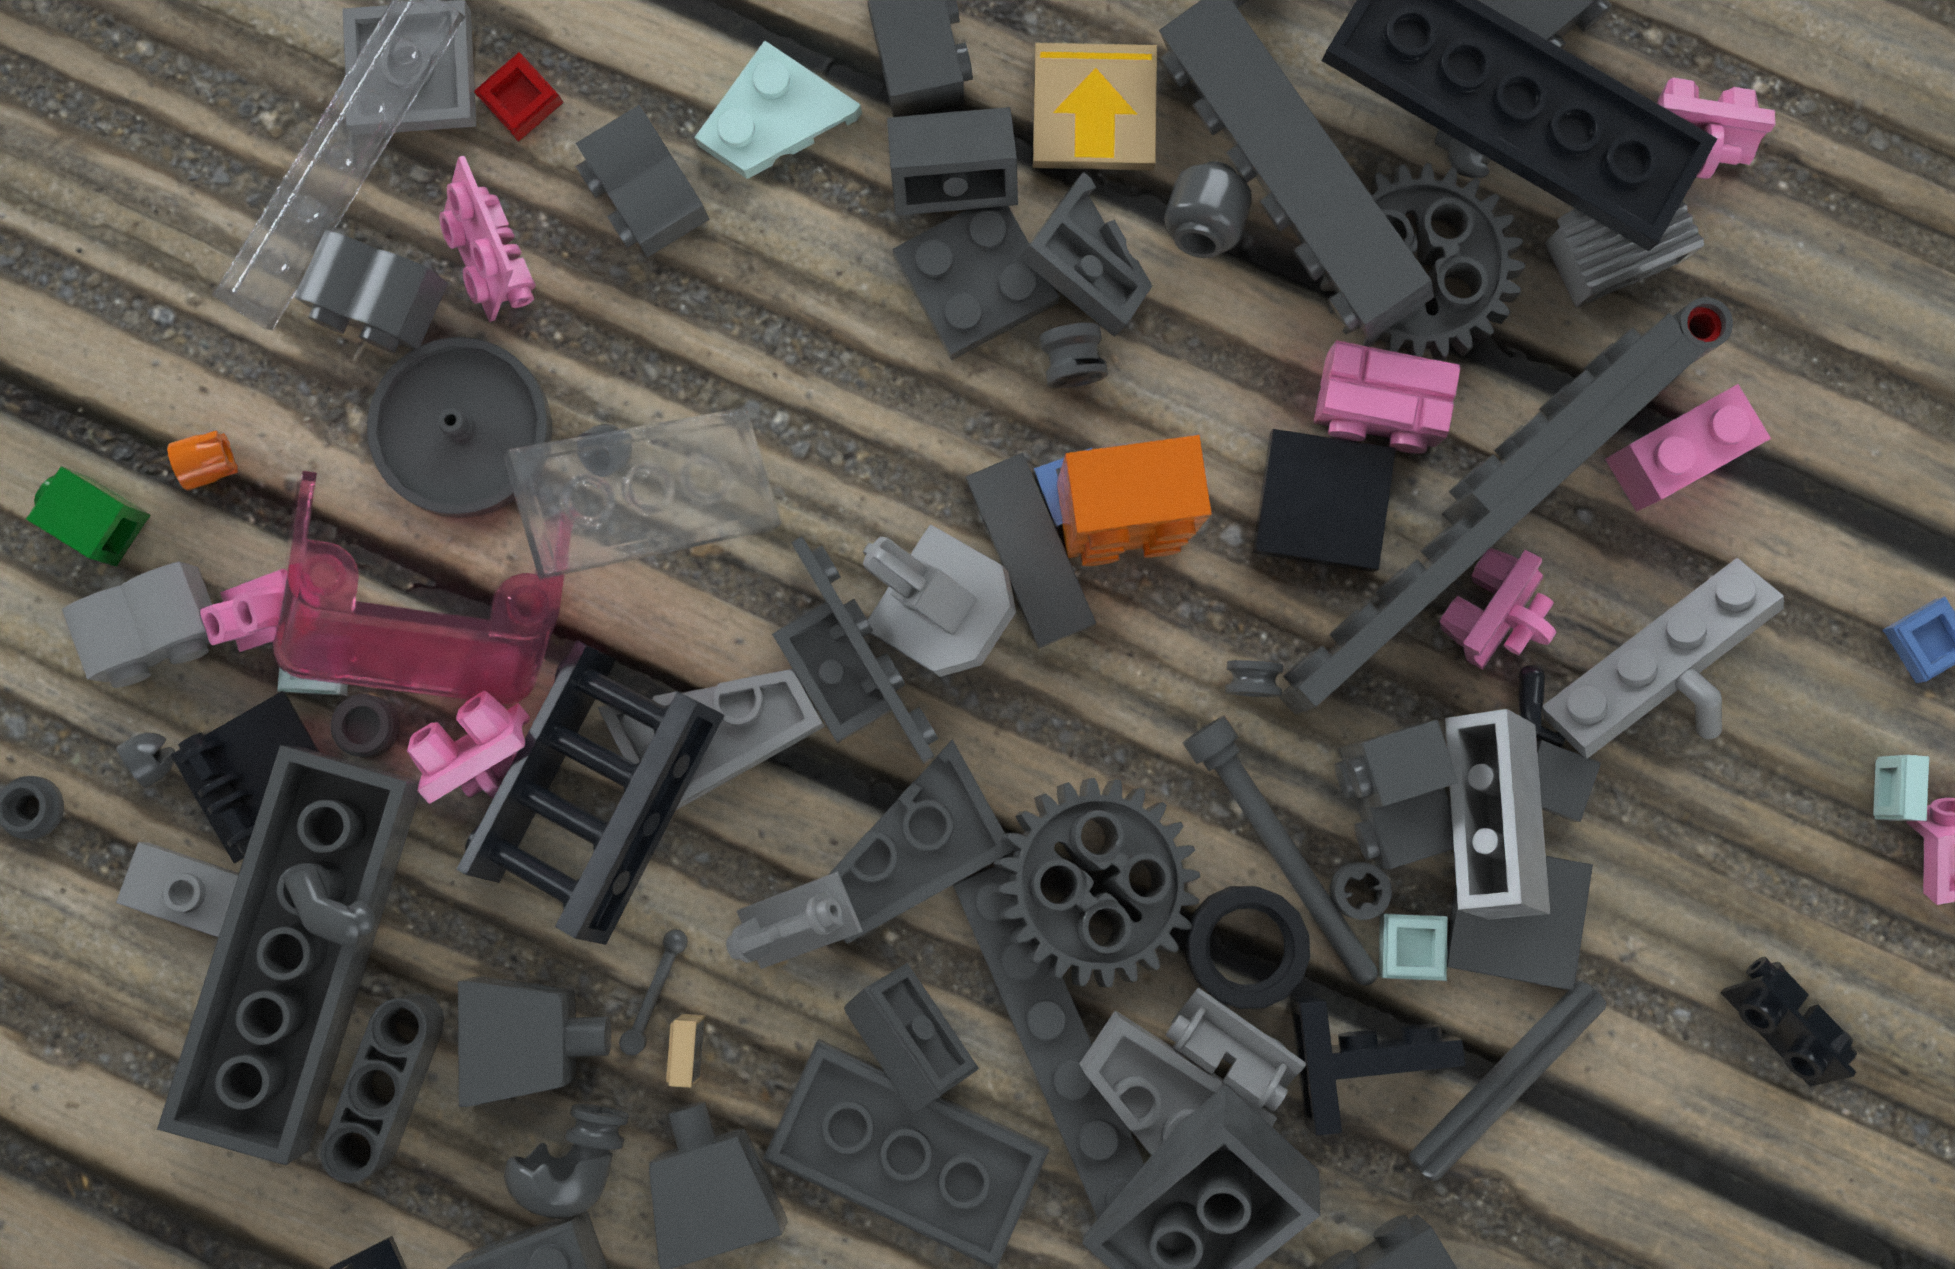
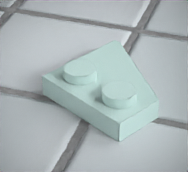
M764 41L694 138L700 148L748 179L773 166L775 160L780 156L795 154L814 144V137L845 121L848 126L857 121L862 114L861 104Z

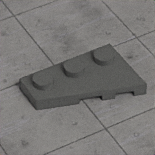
M953 739L828 874L830 875L838 871L863 931L845 938L846 944L1014 851L1002 840L1005 833Z

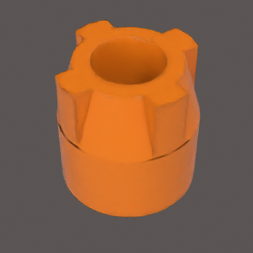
M215 430L168 444V457L173 472L181 486L187 491L238 473V465L235 462L230 442L225 433L219 434Z

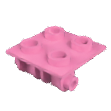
M465 156L458 157L452 182L447 185L446 205L444 211L440 212L439 215L440 226L447 245L451 249L458 248L466 266L463 268V279L470 299L474 304H482L489 322L496 320L502 302L509 301L512 308H519L530 304L534 300L532 290L536 285L524 258H518L521 255L519 246L517 244H509L514 239L512 229L508 228L509 223L498 197L490 195L486 187H478Z

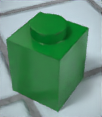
M61 466L57 473L45 480L37 490L34 498L35 506L26 520L87 558L117 567L147 522L150 514L94 479Z

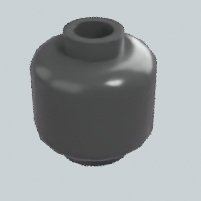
M1211 161L1205 164L1193 165L1183 170L1174 183L1164 215L1165 228L1177 247L1184 253L1198 258H1213L1220 253L1234 248L1242 238L1252 204L1251 189L1244 178L1225 163Z

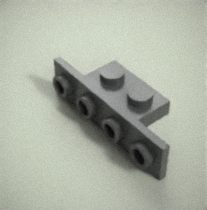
M802 536L791 543L826 602L772 634L837 743L892 711L923 764H926L935 758L928 746L938 740L935 731L920 707L908 713L896 693L898 689L906 685L887 652L878 658H875L863 638L873 632V629L855 599L843 605L831 585L841 576L823 546L821 545L811 551Z

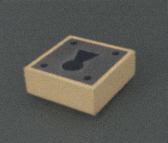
M682 1014L671 1022L666 1082H669V1086L691 1088L701 1079L705 1015Z

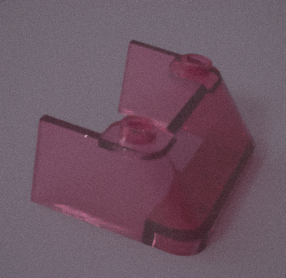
M302 471L296 484L272 647L275 661L285 673L303 680L460 700H469L485 690L502 705L519 702L532 692L560 611L572 523L571 514L558 513L542 523L535 574H517L500 584L493 596L490 620L355 601L359 574L353 557L336 544L307 539L317 473Z

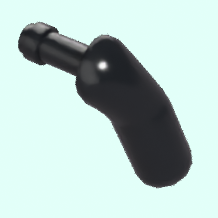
M1536 665L1524 666L1519 672L1518 699L1520 716L1535 724L1537 738L1562 747L1565 738L1559 732H1553L1541 726L1545 686L1544 670Z

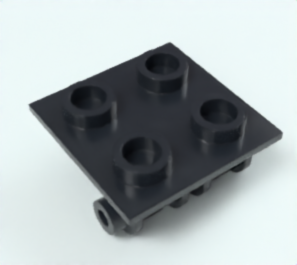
M283 691L206 735L200 732L186 738L178 744L180 749L171 754L173 761L234 864L244 859L280 745L304 747L320 752L286 693Z

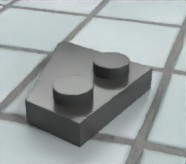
M1083 172L1068 189L1019 258L1115 337L1128 324L1152 288V284L1139 261L1129 253L1126 239L1115 219L1106 223L1103 221L1089 196L1096 186L1092 179Z

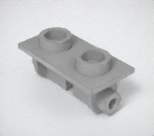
M837 871L737 910L742 924L735 927L732 935L727 938L726 947L733 959H741L746 963L757 960L760 969L863 931Z
M1199 987L1173 1018L1172 1025L1165 1035L1175 1042L1173 1046L1175 1051L1182 1053L1210 1074L1215 1071L1222 1059L1231 1064L1222 1082L1253 1103V1106L1259 1110L1265 1105L1273 1112L1276 1111L1288 1093L1286 1087L1307 1064L1287 1050L1281 1042L1264 1034L1234 1013L1228 1005L1214 999Z

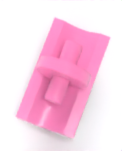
M1671 78L1666 83L1657 102L1660 106L1718 138L1696 178H1711L1719 163L1750 165L1762 138L1766 133L1771 132L1775 126V110L1759 108L1756 92L1751 89L1733 87L1723 91L1718 101L1699 99V87L1695 85L1694 81Z
M1492 548L1482 555L1471 575L1472 582L1495 594L1486 609L1482 610L1457 596L1440 619L1441 630L1457 644L1464 647L1466 661L1483 670L1510 628L1514 630L1503 646L1516 655L1521 654L1530 639L1543 645H1549L1557 632L1544 617L1554 602L1547 596L1537 593L1529 607H1524L1543 579V574L1538 570L1542 563V558L1524 550L1520 558L1517 559L1512 555Z
M297 566L280 569L220 592L223 600L222 603L200 609V615L210 644L213 646L235 640L239 652L316 628L315 620L319 614L320 602L315 588L306 579L301 578Z
M484 690L466 701L458 709L456 720L468 733L464 737L454 742L438 722H431L411 736L407 752L422 773L417 791L429 804L461 786L463 792L468 797H473L484 790L491 798H494L517 755V751L525 747L522 726L529 723L530 716L519 703L506 710L502 704Z

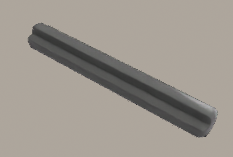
M1580 981L1575 983L1574 991L1568 990L1410 1152L1409 1159L1412 1164L1429 1180L1433 1182L1438 1181L1606 1009L1607 1003L1601 994L1586 982Z

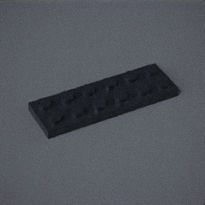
M1357 0L1321 60L1647 251H1650L1659 243L1718 139L1479 0Z

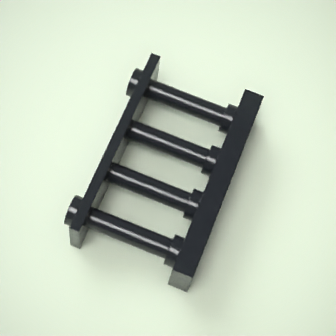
M576 640L570 654L560 662L556 670L555 682L525 737V747L518 751L481 823L469 835L465 845V854L456 870L467 876L500 883L505 871H508L563 903L564 910L555 926L556 928L575 939L606 945L725 715L678 691L670 705L665 707L607 677L616 659ZM595 699L654 729V737L641 762L635 764L578 734ZM565 756L624 787V795L611 820L605 822L548 790ZM536 813L593 844L594 852L580 879H573L518 847Z

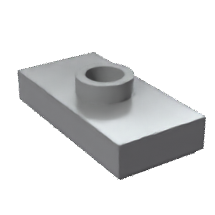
M138 842L116 903L219 937L239 873L148 842Z

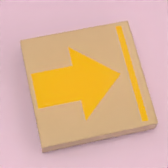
M1035 43L1033 168L1154 170L1156 163L1157 45Z

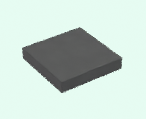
M1546 856L1550 914L1487 920L1458 910L1457 888L1455 884L1447 935V967L1574 991L1593 864Z

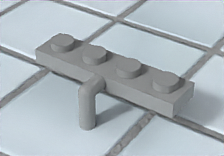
M1736 558L1542 706L1543 718L1583 757L1588 759L1679 689L1695 704V722L1698 735L1705 739L1718 737L1722 732V696L1720 691L1704 678L1700 672L1784 609V596L1740 559Z

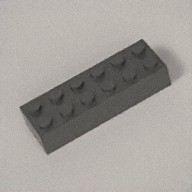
M280 745L157 1130L282 1165H288L308 1152L419 800L420 793L417 791L419 780L304 747ZM316 865L331 900L340 902L345 906H349L358 900L369 904L376 920L374 930L369 935L359 936L357 943L350 945H339L310 933L301 922L283 878L306 867Z

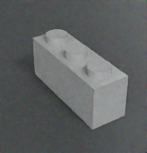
M1508 709L1445 718L1447 749L1459 782L1450 785L1458 910L1487 920L1550 914L1535 724Z

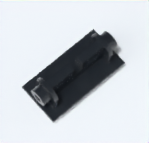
M1761 957L1754 961L1746 970V974L1752 980L1724 988L1720 992L1739 1012L1741 1019L1749 1027L1756 1030L1784 1059L1786 1066L1795 1075L1802 1078L1810 1087L1854 1077L1856 1071L1849 1065L1857 1056V1051L1852 1047L1853 1038L1847 1032H1844L1819 1004L1810 1006L1804 1016L1798 1012L1809 994L1785 970V967L1780 962L1771 963L1766 957Z

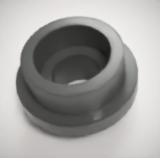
M39 776L19 777L11 781L0 792V824L6 832L20 839L44 837L51 833L62 819L64 812L62 794L58 787L46 778ZM35 796L39 800L40 807L38 815L32 819L27 814L26 805Z

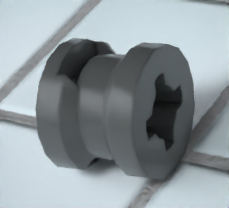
M1075 323L1050 329L1040 335L1041 350L1049 355L1050 367L1046 371L1048 387H1078L1100 381L1108 376L1107 363L1099 357L1097 348L1102 339L1100 325L1096 323Z

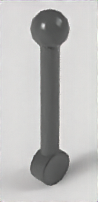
M670 930L663 938L664 954L633 1027L620 1037V1049L626 1055H637L646 1046L645 1028L676 955L682 953L688 944L687 936L681 930Z

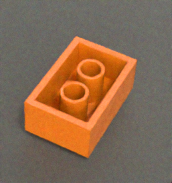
M1200 435L1065 453L1057 480L1063 522L1064 546L1068 558L1081 557L1082 566L1114 563L1119 561V554L1133 549L1143 548L1145 558L1180 553L1181 546L1188 544L1189 540L1196 535V532L1212 515Z

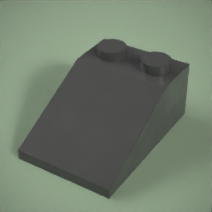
M1225 1085L1178 1124L1083 1236L1082 1244L1110 1269H1253L1321 1216L1319 1170L1232 1089Z

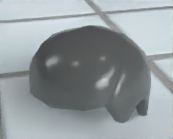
M540 1143L526 1158L513 1156L508 1159L504 1180L508 1192L517 1204L532 1214L547 1218H568L587 1211L600 1199L609 1176L613 1154L609 1150L573 1144L571 1150L564 1157L556 1158L549 1154L545 1143Z

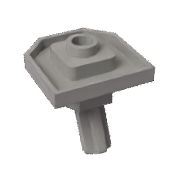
M931 524L911 554L888 537H879L873 544L868 543L863 551L864 555H866L863 561L864 568L889 586L868 618V622L873 629V632L869 634L939 677L981 666L1016 613L1009 572L1004 566Z

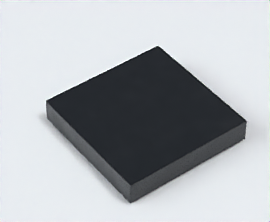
M1273 429L1269 436L1252 553L1368 572L1378 571L1396 448Z

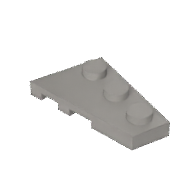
M793 669L718 683L715 687L682 693L725 716L676 810L826 727ZM676 692L653 696L652 700L666 707L671 704ZM607 705L597 707L623 757L635 764L641 762L654 737V729Z
M1116 1010L1079 1063L1085 1075L1151 1155L1155 1153L1180 1122L1226 1085L1222 1082L1223 1078L1215 1073L1210 1074L1182 1053L1175 1051L1171 1045ZM1234 1091L1269 1125L1273 1126L1277 1116L1265 1105L1259 1110L1253 1106V1103Z

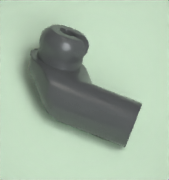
M316 865L306 867L283 878L301 922L310 933L339 945H350L357 943L359 936L369 935L374 930L376 920L369 904L358 900L349 906H345L340 902L331 900Z

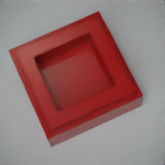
M520 52L473 91L485 107L518 142L564 103L560 95Z

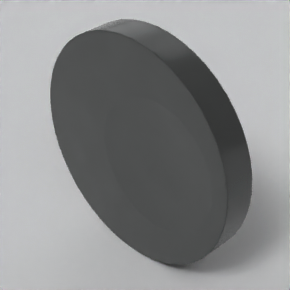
M450 337L423 344L419 350L413 349L400 358L387 371L377 386L371 400L367 420V436L370 452L378 471L388 485L400 496L433 514L454 518H470L489 514L504 508L520 497L532 485L541 472L549 453L552 438V419L549 404L542 387L528 368L505 349L484 340Z

